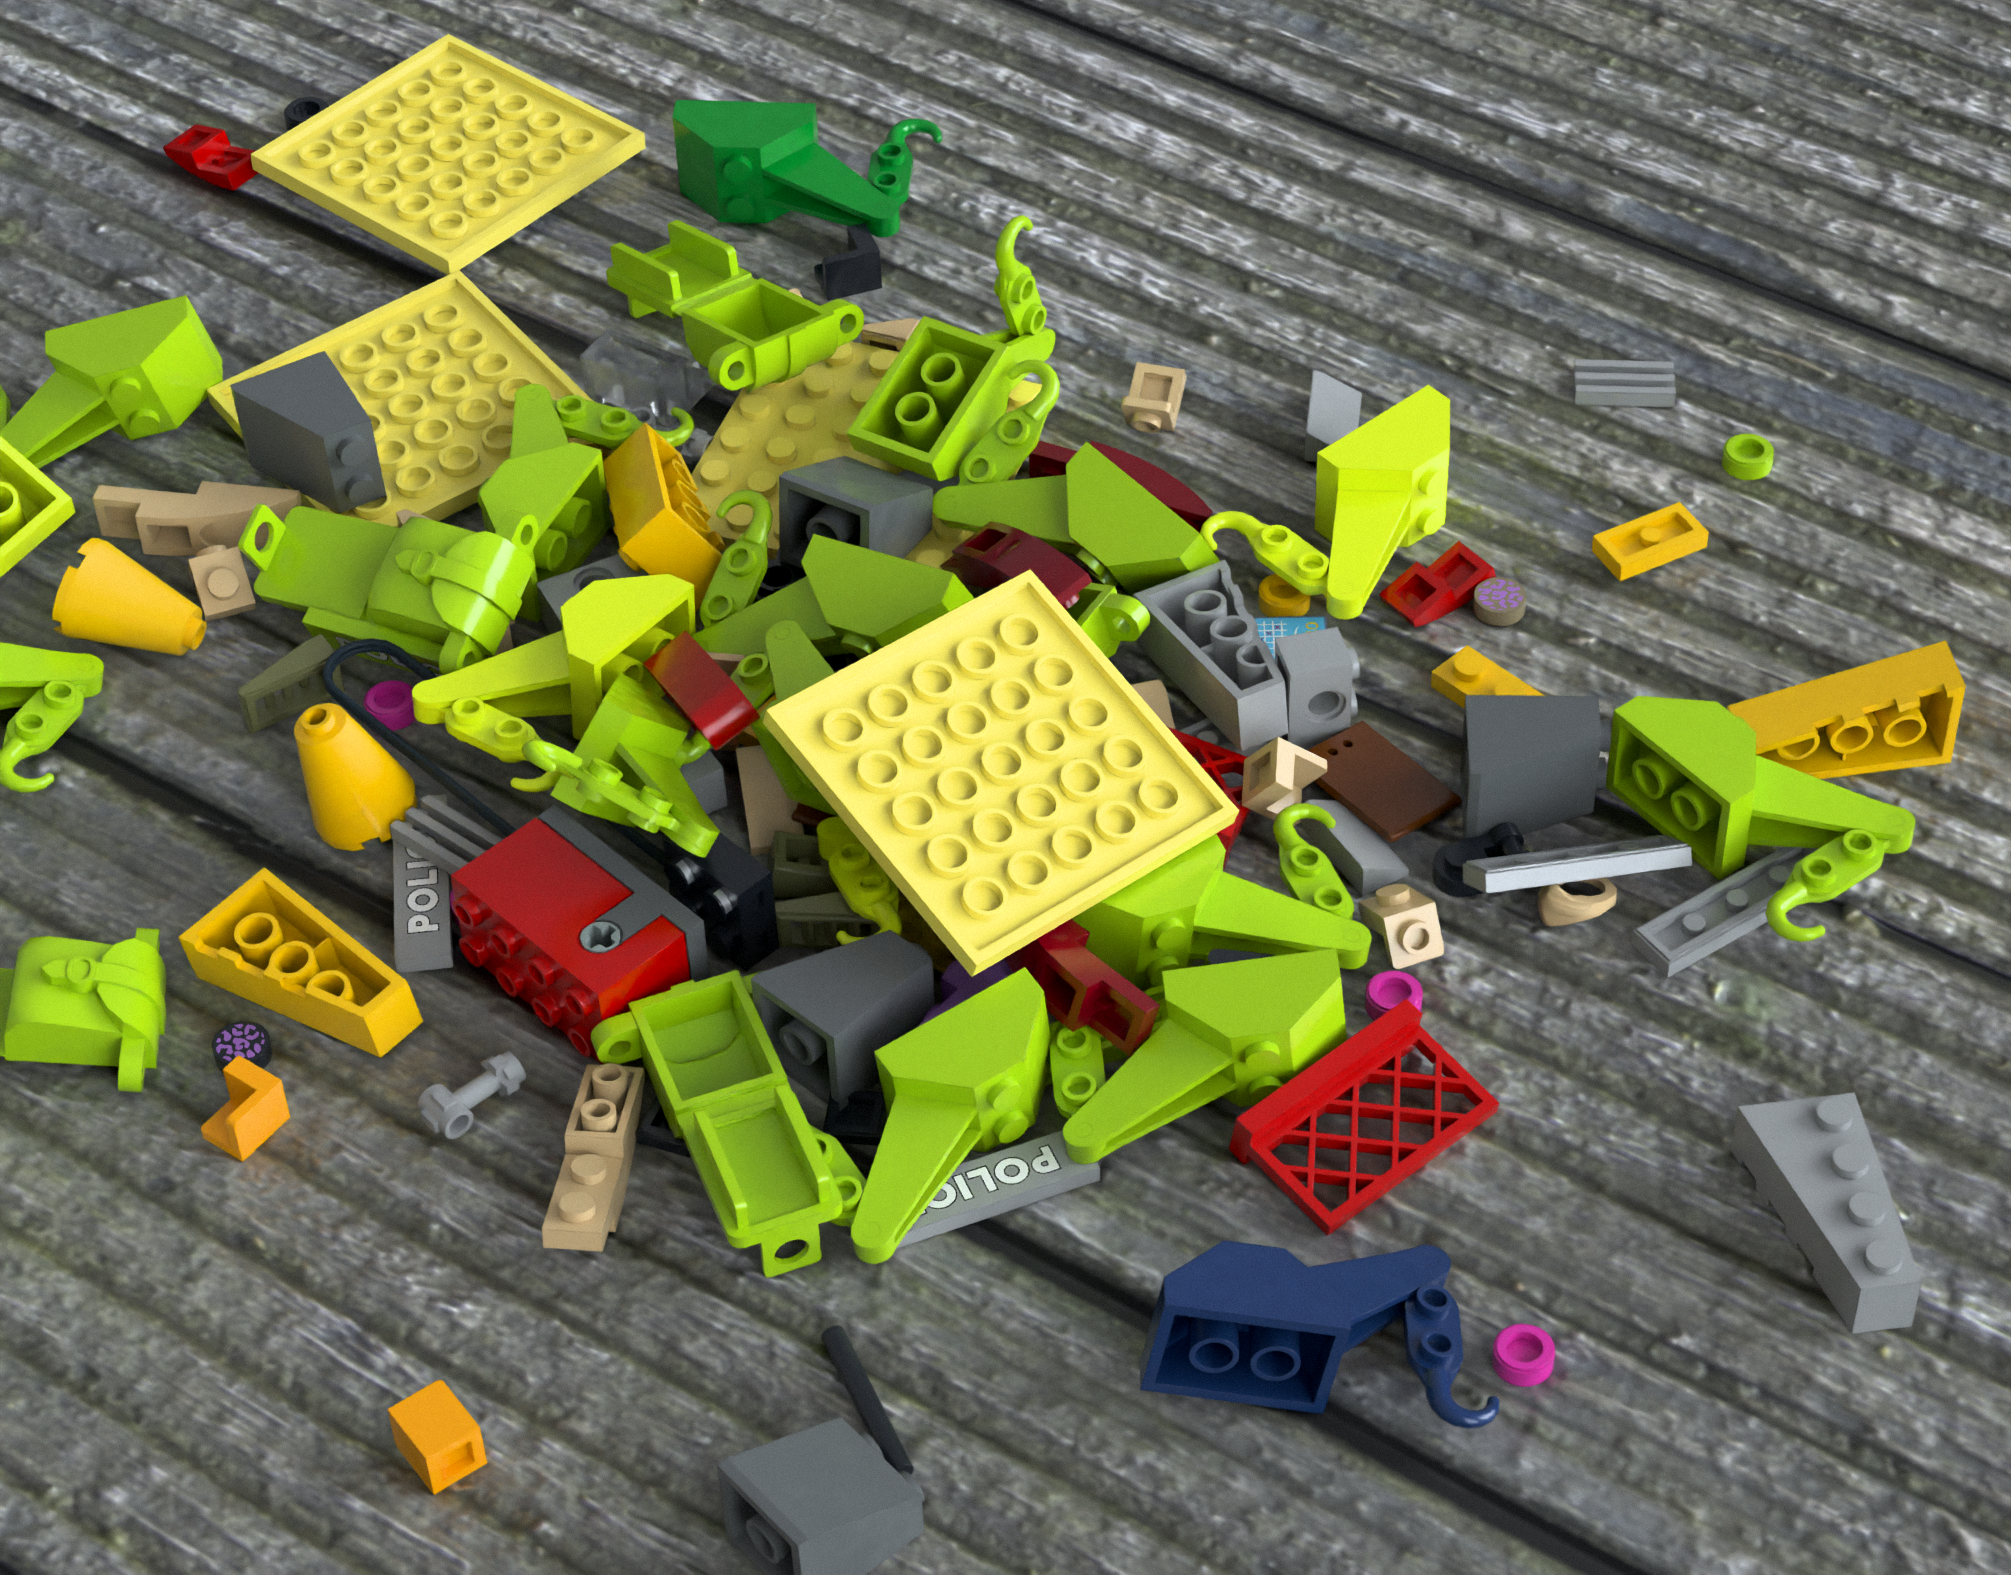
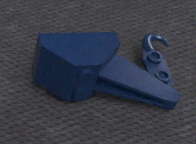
M1224 1240L1164 1277L1140 1359V1390L1323 1414L1342 1355L1403 1316L1406 1359L1424 1385L1426 1398L1434 1413L1443 1421L1466 1429L1483 1427L1491 1423L1499 1413V1399L1496 1396H1490L1487 1399L1486 1406L1481 1410L1463 1408L1455 1403L1451 1397L1450 1388L1463 1361L1459 1308L1451 1294L1444 1289L1451 1268V1260L1443 1250L1431 1245H1420L1393 1253L1307 1267L1285 1248Z

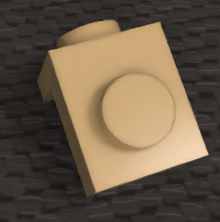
M1136 362L1129 396H1123L1121 403L1126 424H1130L1134 429L1145 433H1157L1160 429L1174 431L1187 378L1185 369Z
M225 545L210 546L197 552L195 558L188 559L190 577L195 585L206 622L256 609V602L238 546L229 549Z
M1393 884L1378 889L1375 897L1358 902L1362 923L1384 937L1388 962L1393 968L1401 969L1443 955L1444 945L1436 904L1430 898L1408 885Z

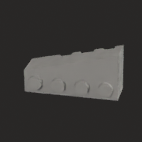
M1226 560L1133 594V598L1140 601L1150 615L1149 626L1137 639L1138 646L1241 752L1288 734L1285 680L1266 642H1262L1260 639L1258 625L1253 615L1248 614L1244 606L1243 595L1238 584H1233L1230 568Z
M1855 1093L1738 1106L1731 1153L1741 1167L1745 1165L1748 1167L1756 1179L1755 1189L1767 1206L1771 1204L1774 1206L1786 1224L1785 1234L1796 1250L1802 1249L1813 1265V1276L1850 1332L1855 1334L1912 1327L1921 1279Z

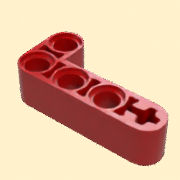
M686 630L643 662L645 668L670 701L692 723V728L695 731L697 729L715 751H718L760 718L758 712L734 681Z

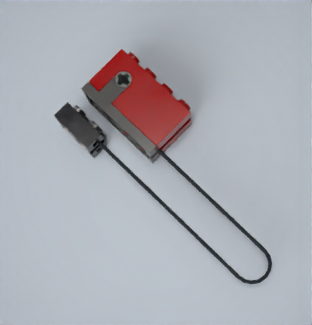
M364 639L353 641L339 647L328 657L323 668V680L325 689L331 697L506 836L505 839L451 874L455 897L452 907L457 918L460 920L459 924L462 938L459 940L460 948L471 964L476 967L482 965L491 972L506 993L513 997L518 995L531 1005L538 1018L549 1027L555 1025L566 1034L581 1055L585 1057L592 1056L602 1065L604 1064L598 1059L591 1042V1033L603 1020L629 1012L628 1003L671 990L670 986L690 980L698 982L710 978L706 941L719 957L723 959L729 958L746 972L779 948L772 872L722 833H719L707 856L700 857L686 851L667 835L663 837L664 851H662L633 827L603 819L664 867V872L670 881L668 893L557 805H553L540 814L538 819L534 818L516 830L337 688L332 681L333 672L341 662L351 656L366 652L386 653L399 660L424 681L438 677L401 647L387 640ZM531 763L533 766H535L537 769H539L542 773L545 774V773L547 772V771H545V770H543V769L537 767V766L534 765L533 763Z

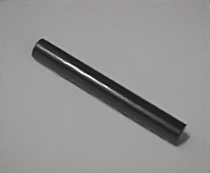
M840 1325L827 1328L822 1333L821 1339L869 1435L880 1447L884 1459L898 1473L904 1470L911 1475L914 1467L844 1328Z

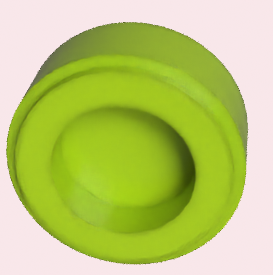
M1748 433L1735 435L1729 438L1723 446L1722 467L1729 475L1737 479H1761L1768 475L1772 469L1774 448L1768 440L1759 435Z

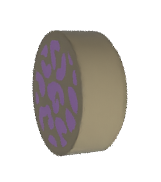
M1494 577L1482 581L1475 588L1473 610L1475 615L1484 623L1493 626H1508L1518 622L1524 616L1526 591L1518 582L1509 578Z

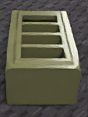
M322 634L305 641L237 690L245 727L250 734L332 698L325 689L323 668L328 657L335 650ZM338 665L333 672L332 681L337 688L345 692L340 665ZM281 690V693L277 696L274 695V692ZM264 697L265 704L257 709L255 701Z
M775 831L767 862V869L772 872L774 897H810L839 891L830 876L829 861L820 856L818 837Z
M840 891L775 902L779 947L832 949L842 946L836 938V934L839 931H845L854 937H867L880 931V927L875 921L865 919L854 912ZM790 921L801 922V927L791 928Z

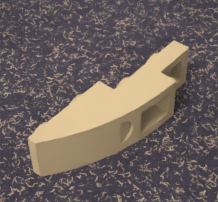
M202 481L196 494L99 485L92 498L102 536L139 539L143 554L165 556H196V553L200 550L214 545H225L227 549L238 546L240 537L257 504L266 505L282 522H284L292 508L303 506L299 490ZM266 522L262 523L256 531V548L263 547L267 543L269 529Z
M614 1063L603 1065L587 1064L564 1134L566 1154L542 1226L543 1248L603 1252L608 1232H616L636 1143L635 1132L639 1124L645 1080L643 1067H628Z

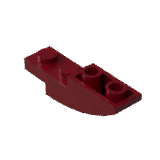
M1092 440L1089 443L1199 533L1202 524L1209 517L1213 516V511L1197 494L1164 470L1117 448ZM1039 441L1035 449L1029 454V478L1066 475V464L1077 451Z
M992 521L952 550L953 556L940 565L942 570L953 572L964 585L993 589L1031 569L1065 610L1079 600L1078 592L1093 582L1086 571L1052 546L1018 528Z
M1074 920L1066 921L1004 958L1013 973L1026 967L1044 990L1047 1011L1072 1032L1089 1025L1129 1057L1149 1039L1160 1004L1086 949L1085 946L1090 932Z

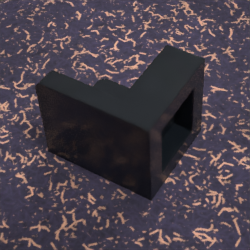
M866 223L847 227L849 252L825 257L822 264L814 266L815 277L827 301L882 288L880 250Z

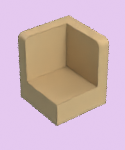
M1276 737L1244 760L1242 806L1275 821L1276 815L1285 807L1302 802V789L1327 772V760L1280 737ZM1301 819L1296 821L1294 823V826L1299 824L1301 822Z

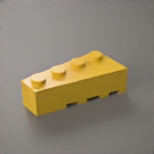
M645 422L603 461L607 482L606 490L609 493L611 502L609 509L615 521L613 530L618 536L620 546L618 553L623 561L636 572L644 569L649 575L671 574L694 584L696 612L701 607L721 560L722 554L720 552L726 546L721 535L715 530L711 532L707 524L711 515L707 506L695 494L698 488L681 453Z
M1945 640L1728 705L1727 710L1736 717L1742 718L1756 732V755L1816 778L1826 779L1951 763L1966 685Z
M265 867L178 937L197 978L377 1057H383L423 1023L408 982Z

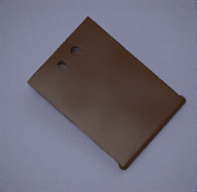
M1363 720L1307 750L1327 760V772L1313 782L1371 827L1388 843L1395 842L1462 803L1459 795L1446 787Z

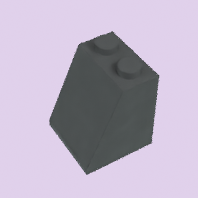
M325 351L230 385L248 462L253 468L295 490H299L300 493L338 513L386 496L371 419Z
M847 456L785 471L779 476V560L804 569L801 561L813 534L904 559L932 530L933 488Z
M1465 695L1460 762L1463 840L1488 834L1492 828L1505 822L1514 823L1521 834L1525 835L1594 811L1596 790H1605L1606 758L1599 756L1600 752L1610 751L1611 742L1610 719H1600L1598 696Z
M891 930L759 972L751 978L754 1006L785 1073L827 1104L831 1091V1098L839 1103L840 1111L848 1105V1096L854 1091H869L880 1081L874 1051L915 1029L923 1022L927 1012L935 1005L932 958L920 945L907 942Z
M841 1417L727 1457L717 1464L726 1537L763 1575H866L924 1532L922 1503L925 1497L918 1482L904 1470L898 1473L884 1459L880 1447L868 1433L862 1431L858 1434Z

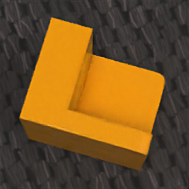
M238 1055L223 1069L230 1100L201 1126V1132L205 1140L243 1162L290 1118L282 1080Z
M437 1380L387 1409L397 1448L433 1495L487 1464L480 1426L444 1381Z

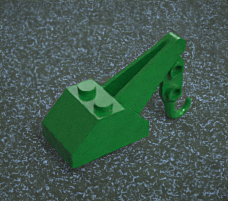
M676 100L672 116L680 192L719 222L768 223L792 210L845 226L866 223L870 233L876 237H889L896 234L900 229L899 207L909 196L913 170V155L905 143V138L912 133L920 132L930 134L935 143L942 141L941 130L936 124L928 120L919 118L906 119L896 123L889 130L885 142L872 153L866 181L819 145L816 103Z

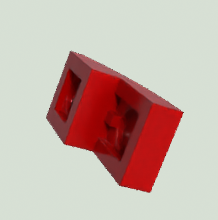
M195 124L163 147L165 154L188 172L211 184L232 191L258 174L257 171L253 170L251 154L255 150L231 146L223 129Z
M1458 541L1428 568H1425L1419 562L1414 563L1385 588L1379 596L1385 604L1416 628L1442 618L1474 598V591L1477 585L1486 579L1496 577V574L1490 564Z

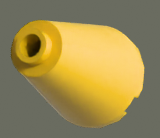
M91 538L81 546L78 552L86 555L85 559L78 569L70 565L68 566L56 594L52 620L61 623L60 626L54 628L56 633L69 638L183 656L189 649L196 650L199 647L207 628L206 621L202 620V609L109 542L100 538Z
M333 703L317 704L308 708L299 717L294 727V735L313 825L321 839L335 849L348 851L365 849L362 842L379 837L381 843L391 839L389 825L397 819L404 823L406 821L405 812L411 807L417 808L418 798L415 794V784L409 772L341 706Z

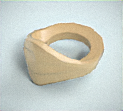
M1606 877L1575 881L1591 884L1603 892L1595 896L1571 895L1560 887L1564 883L1542 886L1537 894L1540 918L1544 925L1551 927L1569 925L1598 917L1615 906L1617 888Z

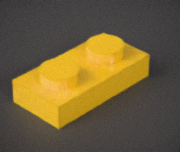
M1678 502L1593 535L1592 552L1619 581H1623L1706 548L1709 532Z
M1468 645L1434 669L1431 675V687L1462 708H1465V695L1545 696Z

